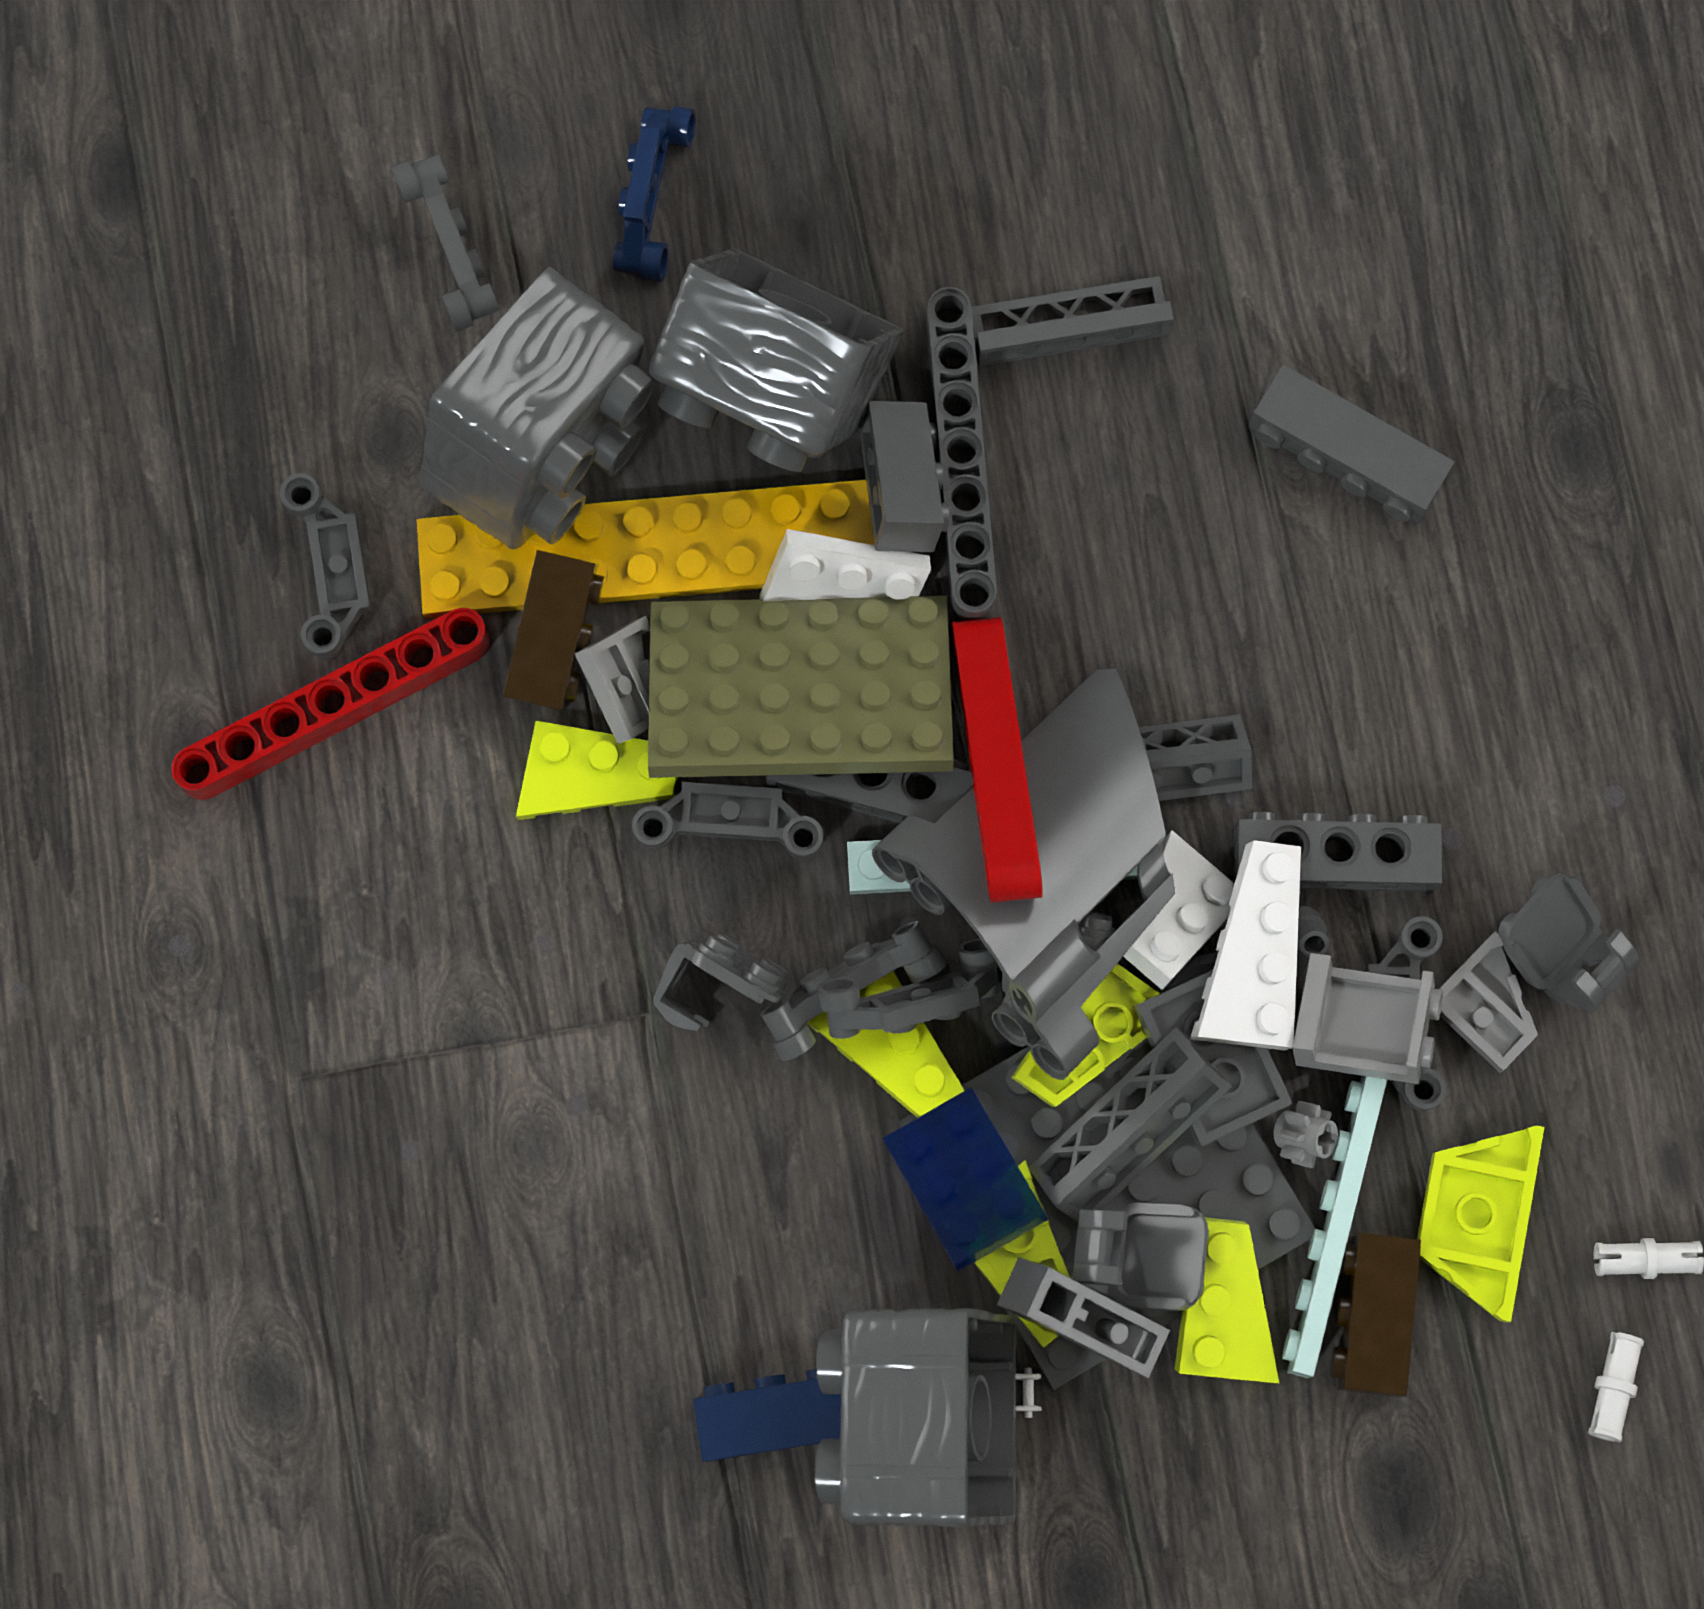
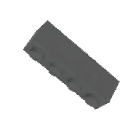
M1285 365L1281 366L1255 409L1248 427L1255 431L1256 438L1265 445L1275 449L1280 447L1287 449L1297 455V460L1307 469L1317 473L1325 471L1340 479L1341 486L1351 494L1358 497H1366L1368 495L1384 504L1383 509L1390 516L1404 522H1408L1410 519L1419 524L1455 462Z

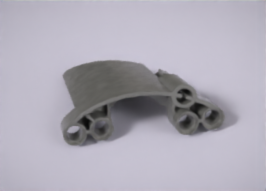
M1116 668L1095 670L1021 741L1041 867L1043 898L990 903L973 787L936 823L915 816H907L872 849V857L878 868L887 877L896 882L902 883L906 880L910 884L913 896L926 910L936 915H942L953 904L962 914L1009 981L1002 1004L992 1013V1021L995 1027L1011 1043L1017 1046L1027 1045L1030 1047L1032 1057L1038 1066L1046 1074L1058 1080H1064L1099 1044V1036L1081 1009L1082 1004L1175 895L1173 873H1169L1164 858L1163 842L1166 832L1150 763L1131 703ZM1137 866L1138 882L1144 903L1097 951L1092 950L1082 938L1079 930L1080 922Z

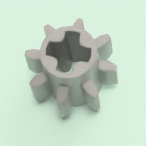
M1298 1101L1296 1112L1284 1111L1278 1117L1274 1127L1275 1143L1278 1147L1282 1148L1280 1156L1291 1159L1293 1164L1314 1168L1316 1157H1329L1335 1150L1338 1141L1337 1126L1330 1120L1332 1113L1321 1110L1320 1105L1304 1101Z

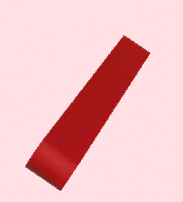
M470 608L454 609L193 743L177 753L172 761L171 772L173 779L189 796L195 799L207 800L467 667L485 656L490 647V636L482 617ZM473 626L478 629V634L471 643L460 645L453 642L456 631L461 627ZM429 649L434 652L431 662L425 667L416 668L409 665L412 654L417 650ZM381 671L389 674V680L382 689L371 691L365 688L366 680L372 673ZM333 694L344 696V704L339 711L332 714L321 712V704L325 698ZM288 717L298 718L300 721L299 728L293 735L288 737L277 735V727L282 720ZM244 740L254 741V751L247 759L234 760L232 758V752L236 744ZM199 763L209 764L210 769L206 779L196 784L188 782V773L194 765Z
M1002 617L952 622L953 647L990 903L1043 898L1039 853Z

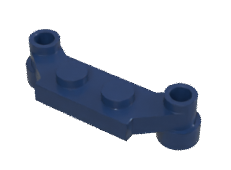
M674 106L672 111L646 107L643 111L638 143L632 142L629 149L628 170L632 172L629 188H622L619 198V216L625 220L624 242H617L613 258L615 271L641 274V278L644 280L662 282L665 278L669 258L668 244L650 241V234L669 145L691 146L696 125V114L693 108Z

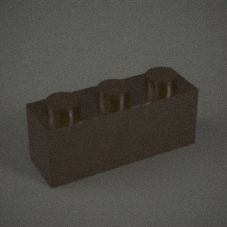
M540 550L536 551L503 697L558 710L565 709L566 701H576L582 673L574 672L577 659L575 653L590 644L593 625L585 623L589 603L599 604L605 576L596 574L598 564Z
M1359 1232L1352 1236V1244L1346 1243L1340 1269L1341 1274L1348 1275L1347 1295H1339L1336 1307V1326H1344L1342 1347L1334 1346L1330 1371L1331 1378H1338L1337 1390L1396 1398L1407 1396L1421 1240Z

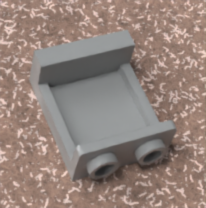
M1311 953L1293 1043L1296 1066L1419 1084L1421 1067L1431 1068L1435 1038L1427 1037L1430 1019L1439 1020L1443 1000V990L1435 989L1434 972L1423 971L1422 979L1418 980L1335 968L1332 965L1331 956Z

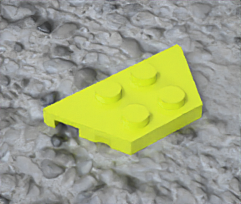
M1533 1126L1525 1130L1495 1136L1472 1144L1438 1151L1432 1154L1417 1236V1239L1421 1240L1420 1259L1496 1319L1506 1323L1511 1322L1544 1133V1127Z

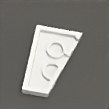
M787 529L766 578V583L761 590L760 599H763V601L890 597L901 600L910 596H919L931 571L930 556L908 551H875V545Z
M1172 830L1164 839L1163 852L1169 873H1173L1175 895L1123 956L1162 990L1228 919L1231 910L1229 901L1234 887V883Z

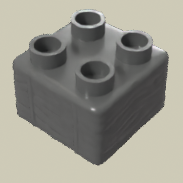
M730 249L689 262L678 294L672 303L670 313L662 329L661 337L651 357L648 372L653 379L665 384L657 405L668 414L703 428H712L718 413L730 416L754 428L747 444V449L751 453L780 468L801 472L808 457L823 459L826 451L845 442L858 431L868 402L872 401L888 368L889 361L903 336L904 330L758 258L737 249Z
M551 267L545 269L432 395L429 402L419 486L443 504L453 508L479 529L492 535L498 541L503 542L510 549L520 548L534 533L551 545L558 542L575 522L585 504L586 496L575 489V487L587 471L594 465L608 476H614L630 459L643 437L645 429L633 420L648 402L657 381L639 368L644 347V337L642 334L635 331L595 298L581 291L575 284L564 278Z
M889 1308L852 1309L846 1313L843 1319L842 1330H824L820 1335L817 1347V1378L823 1394L841 1395L840 1438H823L817 1450L815 1482L821 1503L840 1504L842 1517L852 1525L971 1527L985 1524H1013L1016 1513V1323L1014 1317L992 1314L987 1311L971 1308H908L901 1311Z

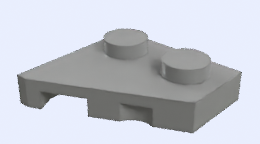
M646 616L627 623L575 653L617 744L628 741L649 729L650 660H645L642 642V634L650 631L649 621Z
M1495 931L1439 988L1443 990L1440 1017L1501 1073L1538 1036L1530 1012L1525 1009L1522 1002V991L1516 975L1511 973L1502 949V939Z

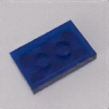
M972 1087L882 1138L957 1271L962 1270L1048 1220Z

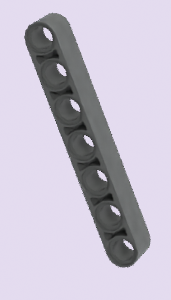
M944 287L934 292L928 301L927 337L934 417L937 427L938 462L943 467L941 497L942 503H947L949 507V526L945 533L950 600L953 614L959 621L991 617L995 608L997 586L972 308L969 297L964 291L956 287ZM943 309H953L961 315V318L956 322L946 323L939 320L936 314ZM952 354L961 357L965 361V365L953 370L944 367L940 361L945 356ZM961 401L970 410L965 415L958 417L948 414L944 407L949 402ZM962 447L970 450L974 458L967 463L961 464L952 461L948 454L953 449ZM968 494L978 501V506L973 510L962 511L956 508L952 501L958 495ZM972 541L979 544L983 552L976 558L968 559L962 557L956 548L962 542ZM974 588L982 591L986 595L987 600L982 605L973 607L965 604L960 596L965 590Z

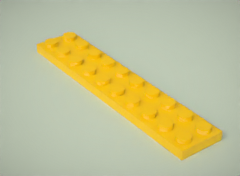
M866 480L584 504L575 522L558 542L551 545L534 533L518 549L508 548L503 542L485 533L461 515L416 519L422 611L425 619L437 618L458 608H470L478 614L523 610L537 550L598 564L596 574L605 576L599 603L762 589L766 584V578L787 529L875 545Z

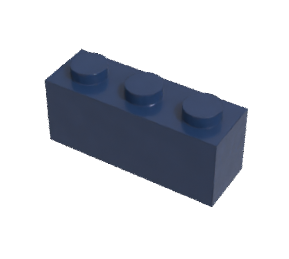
M817 1369L806 1371L807 1381L786 1384L785 1374L754 1379L756 1389L735 1392L734 1382L703 1387L705 1397L693 1399L702 1462L820 1444L823 1438H840L841 1395H825L822 1393L818 1383Z

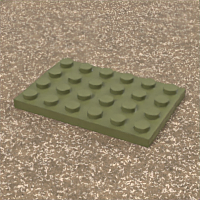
M910 596L901 600L890 597L787 601H763V599L651 602L648 731L649 778L953 771L947 596Z

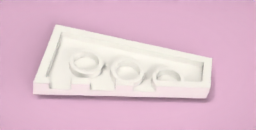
M1256 840L1246 844L1229 901V906L1231 907L1226 927L1224 930H1221L1216 947V950L1219 952L1212 976L1207 978L1202 995V999H1205L1199 1021L1194 1023L1190 1037L1191 1040L1277 1050L1293 1048L1301 846Z

